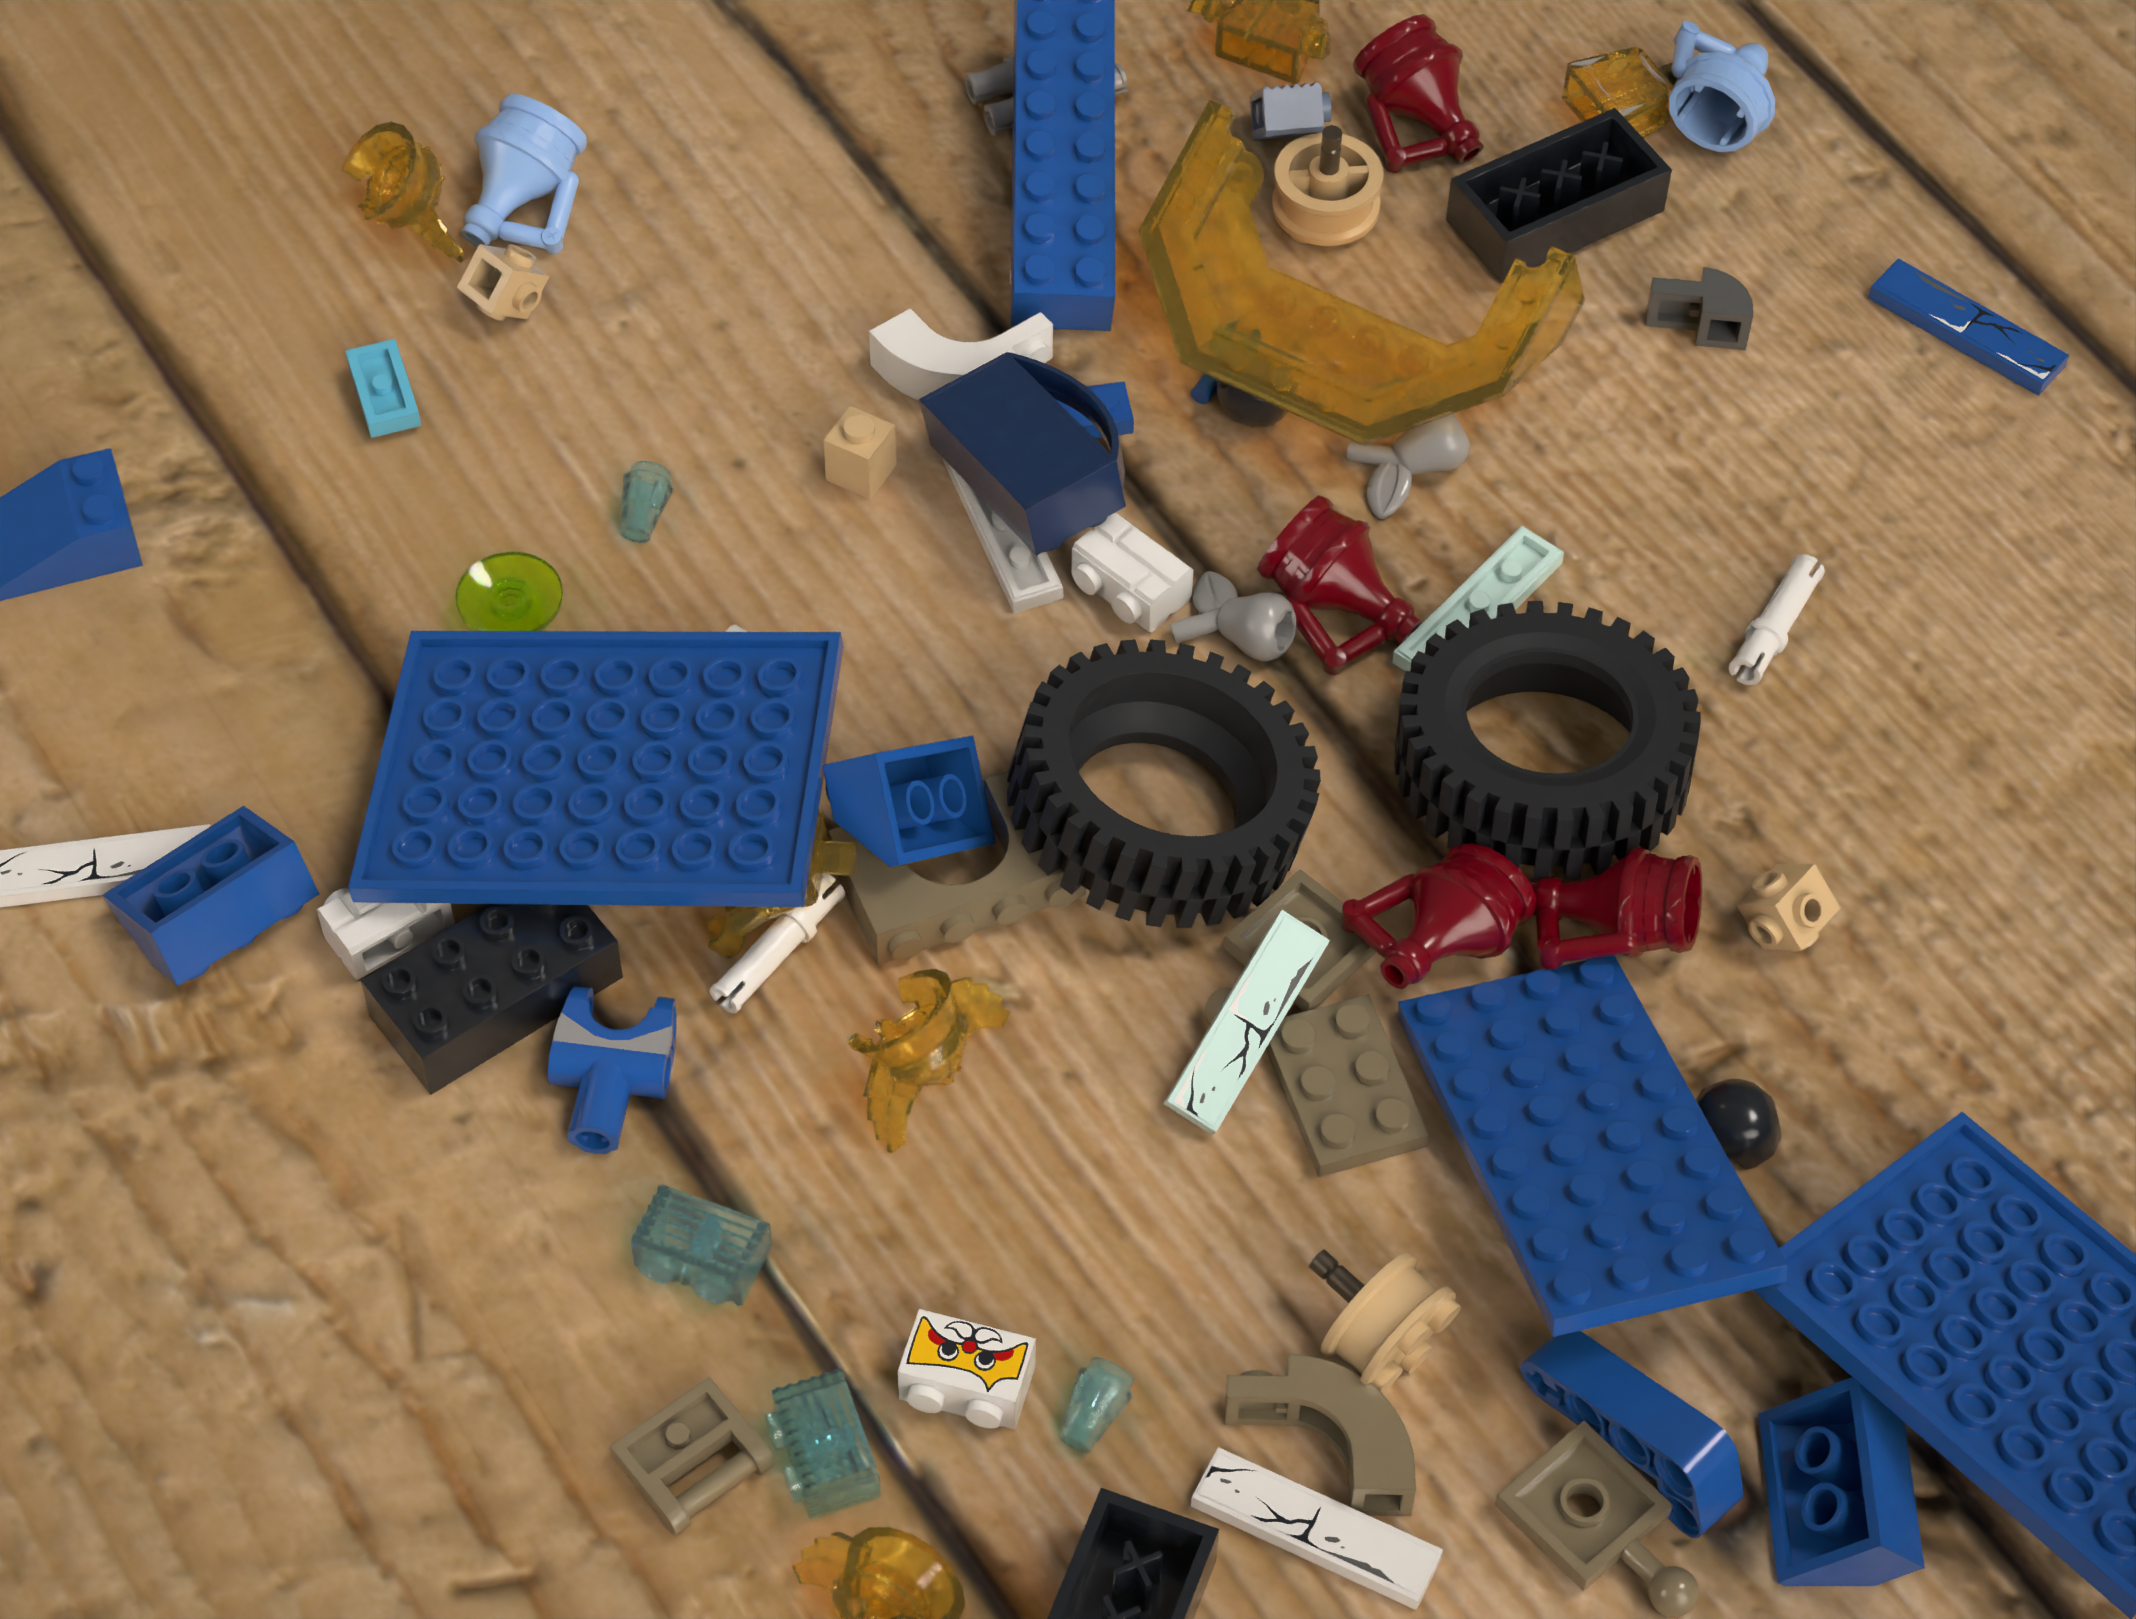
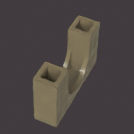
M1008 771L984 779V789L992 827L1006 853L1005 857L991 873L970 883L959 885L940 884L922 878L906 864L889 867L841 826L828 830L830 862L878 965L893 960L902 961L910 959L922 950L946 942L956 943L963 941L975 932L998 924H1013L1021 920L1025 915L1051 906L1063 907L1072 903L1078 897L1086 895V888L1080 886L1073 895L1060 887L1064 875L1061 869L1047 876L1038 866L1043 849L1030 854L1026 851L1021 843L1025 829H1014L1011 820L1014 806H1008L1006 793L1010 782H1007Z

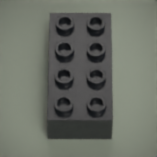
M1613 108L1451 178L1446 221L1501 284L1664 212L1672 169L1616 108Z
M488 904L360 981L370 1018L430 1095L558 1018L574 986L592 988L595 995L622 979L623 974L617 939L588 905Z
M1100 1488L1047 1619H1194L1216 1563L1219 1529Z

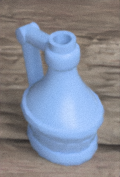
M1683 21L1673 39L1675 50L1672 72L1677 78V82L1669 93V112L1677 128L1689 140L1699 146L1717 152L1736 151L1750 144L1754 136L1767 130L1775 116V97L1768 80L1764 77L1768 68V53L1763 46L1757 43L1743 45L1736 50L1732 44L1700 31V28L1695 23ZM1694 49L1701 52L1693 57Z
M509 94L500 102V113L487 126L475 132L474 140L478 147L483 173L482 192L478 204L472 205L465 214V226L461 231V235L477 247L479 244L489 245L490 241L500 237L504 241L542 248L550 254H557L563 249V238L579 183L577 174L572 171L576 156L586 149L587 137L574 122L552 107L524 95ZM556 192L546 229L504 221L516 208L530 200Z

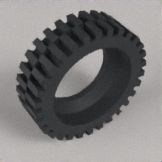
M1527 601L1526 613L1516 614L1513 602L1500 604L1497 607V616L1494 619H1490L1483 608L1470 613L1469 628L1456 619L1446 625L1445 639L1435 633L1426 641L1425 653L1417 651L1411 660L1410 672L1406 671L1402 682V692L1400 693L1394 767L1395 775H1399L1398 787L1402 798L1410 796L1409 810L1415 819L1426 816L1425 830L1435 839L1448 831V849L1467 843L1489 847L1504 855L1518 868H1520V864L1534 866L1533 879L1550 878L1551 867H1563L1565 879L1581 878L1582 866L1590 863L1595 875H1598L1611 867L1613 855L1620 860L1626 857L1631 849L1639 846L1649 851L1654 849L1659 844L1660 833L1669 835L1675 827L1677 815L1681 816L1686 806L1701 725V712H1696L1698 706L1695 689L1688 690L1690 677L1683 667L1673 670L1675 656L1666 647L1653 654L1655 638L1644 630L1633 639L1629 637L1630 622L1617 617L1611 626L1601 623L1603 611L1588 607L1585 618L1572 616L1573 604L1558 602L1557 613H1544L1543 601ZM1520 692L1561 694L1585 701L1600 708L1620 722L1630 735L1623 747L1614 756L1597 766L1571 773H1542L1512 765L1489 751L1478 740L1471 729L1467 711L1484 701L1507 694Z
M1133 639L1121 640L1116 655L1113 654L1108 644L1105 643L1093 647L1090 659L1082 652L1071 656L1066 669L1059 664L1050 672L1047 683L1042 681L1037 688L1033 701L1030 702L1007 777V782H1010L1006 793L1008 806H1014L1011 815L1014 829H1025L1021 843L1028 854L1043 849L1038 866L1047 876L1061 869L1064 875L1060 887L1071 895L1080 886L1088 889L1090 892L1086 904L1098 910L1101 909L1106 899L1119 904L1115 914L1117 918L1130 921L1135 909L1146 912V925L1161 927L1167 914L1174 915L1176 928H1192L1198 913H1201L1206 926L1221 923L1227 909L1233 919H1236L1247 913L1251 902L1257 907L1269 897L1272 889L1276 891L1281 886L1287 872L1291 869L1317 806L1320 794L1317 793L1321 782L1320 770L1314 769L1318 759L1315 746H1305L1309 732L1303 722L1289 725L1295 712L1289 703L1285 700L1273 706L1270 702L1275 689L1265 681H1262L1255 688L1247 684L1251 671L1238 664L1233 672L1229 673L1220 668L1224 659L1223 656L1210 651L1206 662L1193 658L1195 646L1180 643L1176 654L1166 653L1165 640L1150 639L1146 652H1139L1136 640ZM1147 743L1177 750L1204 765L1224 786L1234 809V829L1214 835L1183 836L1144 827L1123 817L1101 801L1084 782L1079 771L1097 753L1121 744Z

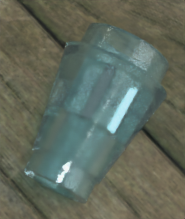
M638 461L633 463L630 471L623 475L621 527L619 532L625 539L638 543H645L650 540L651 534L674 490V486L671 483L672 475L664 466L650 461Z
M1092 1357L1087 1367H1080L1062 1428L1058 1434L1059 1439L1078 1451L1090 1453L1095 1443L1100 1440L1133 1398V1394L1130 1391L1134 1383L1133 1376L1115 1363L1099 1357Z

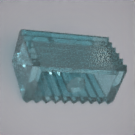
M660 1184L657 1193L653 1195L651 1204L648 1205L647 1212L642 1217L641 1223L637 1226L636 1233L632 1236L631 1246L634 1265L647 1278L662 1284L678 1281L683 1286L689 1285L692 1287L696 1294L709 1302L723 1304L725 1301H733L739 1306L744 1304L772 1248L770 1223Z
M835 1369L831 1373L824 1372L819 1377L811 1376L808 1380L800 1379L796 1384L788 1383L785 1387H776L772 1390L774 1412L765 1414V1421L774 1449L786 1447L791 1465L783 1467V1474L793 1503L804 1500L808 1516L812 1519L881 1497L880 1475L842 1369Z

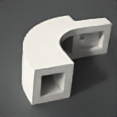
M910 308L869 331L870 364L891 386L905 395L919 400L1006 352L1046 363L1053 358V324L1040 312L994 338L979 342H959L935 333Z

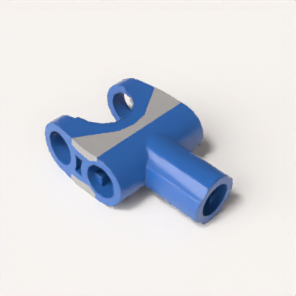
M574 986L566 999L556 1024L549 1054L548 1082L550 1085L579 1088L567 1135L569 1142L585 1152L608 1154L610 1151L618 1149L630 1095L665 1099L667 1096L675 1064L676 1001L675 998L658 997L654 1008L649 1009L646 1017L640 1023L628 1029L613 1030L603 1027L593 1018V989Z

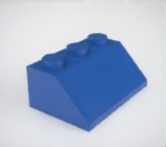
M973 735L874 753L822 765L826 781V795L831 805L834 821L889 867L996 844Z
M243 805L102 896L108 907L152 966L179 986L187 980L203 975L211 964L231 951L249 945L254 941L257 934L274 923L298 913L305 903L319 895V891L295 841Z
M1853 1377L1758 1413L1777 1583L1783 1586H1876L1925 1568L1906 1428L1903 1420Z

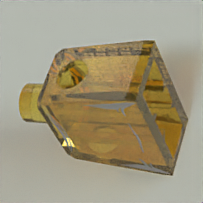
M1638 47L1575 60L1567 63L1562 99L1581 122L1616 108L1634 129L1645 138L1666 126L1670 121L1669 93L1677 82V78L1672 72L1673 62L1657 67L1643 49Z

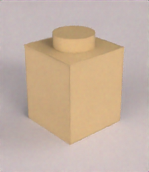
M853 406L848 407L823 440L826 481L869 500L872 499L897 465L895 425Z

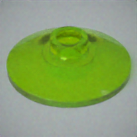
M523 552L498 553L481 559L463 574L456 589V606L463 622L473 631H540L553 621L561 608L563 601L562 582L556 570L548 562L535 555Z

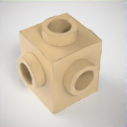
M479 244L457 288L478 304L477 308L489 317L504 321L506 316L528 319L531 311L539 304L542 290L550 276L534 265L536 258L533 254L517 245L509 244L507 249Z
M1776 864L1771 870L1761 874L1752 883L1753 889L1736 905L1748 924L1750 935L1760 944L1763 950H1790L1792 952L1801 951L1811 946L1818 939V932L1841 909L1815 864Z

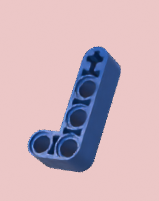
M1577 1331L1551 1337L1520 1364L1522 1377L1536 1396L1575 1424L1579 1425L1582 1421H1585L1621 1456L1657 1480L1658 1491L1673 1504L1668 1518L1684 1534L1692 1538L1700 1537L1743 1498L1738 1452L1725 1430L1712 1419L1583 1332Z

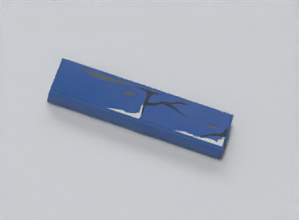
M1899 258L1870 288L1868 299L2038 396L2066 367L2069 354Z

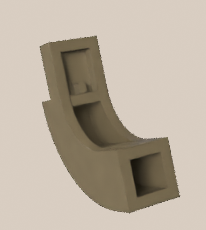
M1288 1354L1285 1376H1273V1374L1262 1370L1246 1371L1240 1375H1227L1225 1425H1286L1313 1431L1330 1442L1343 1459L1348 1474L1349 1507L1369 1516L1412 1515L1416 1493V1475L1410 1437L1395 1408L1374 1385L1369 1383L1365 1386L1359 1381L1360 1375L1337 1363L1298 1354Z

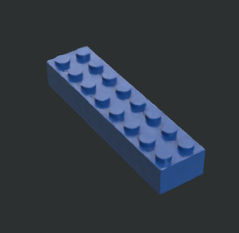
M1015 0L1010 327H1015L1041 312L1053 324V329L1111 331L1115 304V0Z

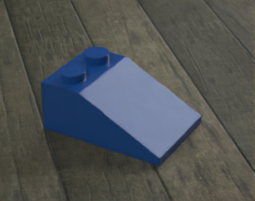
M111 448L59 460L0 497V601L143 566Z

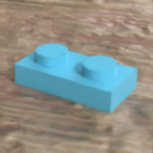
M391 339L346 350L348 366L370 437L374 438L421 426L419 411L396 340Z

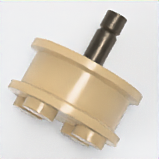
M1330 125L1325 127L1322 132L1308 134L1295 139L1279 153L1274 167L1276 186L1272 195V211L1277 223L1294 241L1319 246L1343 245L1363 238L1374 227L1380 213L1379 193L1383 184V166L1377 154L1367 144L1354 137L1342 134V130L1339 127Z
M1323 1249L1311 1261L1309 1268L1321 1279H1326V1283L1349 1304L1327 1332L1320 1351L1328 1359L1335 1358L1336 1356L1342 1358L1361 1376L1359 1381L1365 1386L1371 1383L1383 1394L1394 1384L1403 1369L1408 1374H1411L1431 1353L1433 1346L1427 1340L1434 1332L1438 1334L1444 1330L1461 1309V1306L1455 1301L1456 1293L1448 1286L1442 1287L1439 1290L1415 1270L1418 1260L1410 1252H1405L1393 1259L1364 1285L1343 1265H1338V1261Z

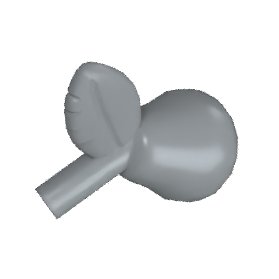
M1433 405L1423 409L1416 415L1409 427L1394 442L1393 447L1351 440L1347 449V459L1349 461L1378 466L1368 483L1367 501L1373 514L1381 520L1389 517L1403 504L1411 488L1412 475L1433 471H1449L1459 467L1469 456L1470 443L1454 413L1442 405Z
M1212 571L1205 572L1198 579L1194 587L1193 603L1200 614L1170 623L1176 644L1219 630L1225 638L1233 642L1244 654L1263 662L1279 658L1291 645L1296 632V615L1292 604L1287 598L1274 592H1262L1251 596L1238 597L1235 586L1227 578Z

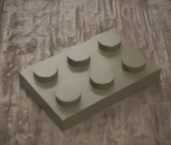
M1369 994L1284 1017L1266 1050L1318 1177L1428 1147L1429 1132Z

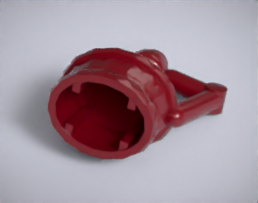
M1425 14L1412 16L1386 29L1370 41L1359 52L1353 62L1355 73L1366 80L1370 90V94L1365 98V107L1385 158V168L1391 173H1398L1404 167L1440 158L1446 153L1456 157L1459 163L1463 164L1476 157L1484 148V145L1479 140L1480 133L1478 128L1472 121L1465 119L1459 104L1458 83L1460 64L1463 58L1462 50L1454 44H1449L1436 32L1435 22ZM1389 113L1415 119L1430 127L1441 138L1401 147Z
M1318 495L1300 510L1277 536L1260 560L1257 570L1262 577L1274 579L1286 595L1285 598L1293 606L1297 629L1321 660L1324 671L1330 675H1337L1344 667L1382 644L1385 639H1395L1398 643L1402 644L1419 627L1422 620L1414 614V608L1402 597L1394 598L1384 585L1375 564L1373 549L1368 535L1371 528L1368 523L1361 520L1356 521L1334 510V505L1328 498ZM1311 610H1343L1358 614L1372 621L1374 625L1369 626L1337 647Z
M1467 843L1452 847L1443 856L1441 862L1435 865L1420 868L1416 874H1408L1360 900L1350 899L1345 901L1342 906L1341 925L1346 932L1356 933L1374 951L1385 958L1380 965L1382 976L1391 986L1404 989L1409 984H1416L1426 977L1430 972L1432 963L1439 959L1452 955L1469 956L1479 959L1502 955L1510 947L1512 935L1517 926L1524 924L1533 916L1537 898L1530 881L1504 855L1486 846ZM1410 899L1413 913L1411 930L1406 938L1396 941L1373 918Z
M1637 847L1631 849L1626 857L1618 860L1602 874L1583 881L1563 883L1559 878L1550 877L1541 878L1537 882H1530L1537 898L1533 916H1536L1537 947L1540 963L1545 969H1556L1563 962L1619 954L1634 958L1641 956L1646 951L1664 948L1682 953L1692 950L1695 944L1700 924L1703 894L1701 864L1697 857L1686 855L1673 859L1652 854L1648 849ZM1562 917L1577 920L1599 931L1601 934L1560 940L1559 920Z

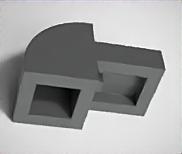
M1703 267L1701 281L1652 277L1646 309V326L1696 331L1695 346L1746 350L1753 320V301L1748 290L1740 281L1723 271Z

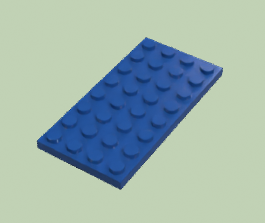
M1615 955L1591 958L1561 965L1556 969L1537 970L1398 1002V1019L1553 1337L1787 1282L1788 1264Z

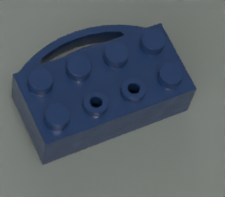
M1006 352L919 399L930 445L1036 556L1059 548L1066 539L1088 527L1101 525L1108 516L1126 507L1123 494L1124 461L1113 417L1103 402L1090 389L1063 371L1038 360ZM1057 401L1070 406L1091 421L1102 434L1110 452L1106 451Z

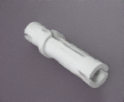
M1801 554L1793 559L1791 567L1761 616L1756 618L1755 621L1752 620L1747 626L1744 634L1746 640L1729 664V672L1732 676L1738 672L1741 665H1745L1736 678L1738 682L1751 686L1758 684L1773 656L1782 653L1788 643L1787 633L1825 573L1824 566L1820 564L1815 568L1812 575H1809L1813 566L1818 561L1815 557Z
M823 871L818 872L814 880L807 886L804 907H780L775 912L776 920L728 972L709 989L715 1001L722 995L726 997L719 1006L727 1012L736 1014L747 999L800 942L807 943L817 933L815 926L846 896L841 884L837 885L833 890L829 888L836 881L834 877Z

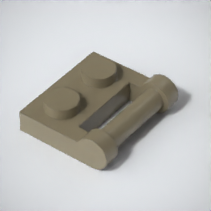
M710 1377L610 1445L611 1457L654 1508L666 1529L674 1536L691 1525L690 1517L755 1472L758 1475H762L776 1464L775 1458L765 1442ZM733 1441L740 1450L737 1455L675 1498L667 1488L670 1484Z

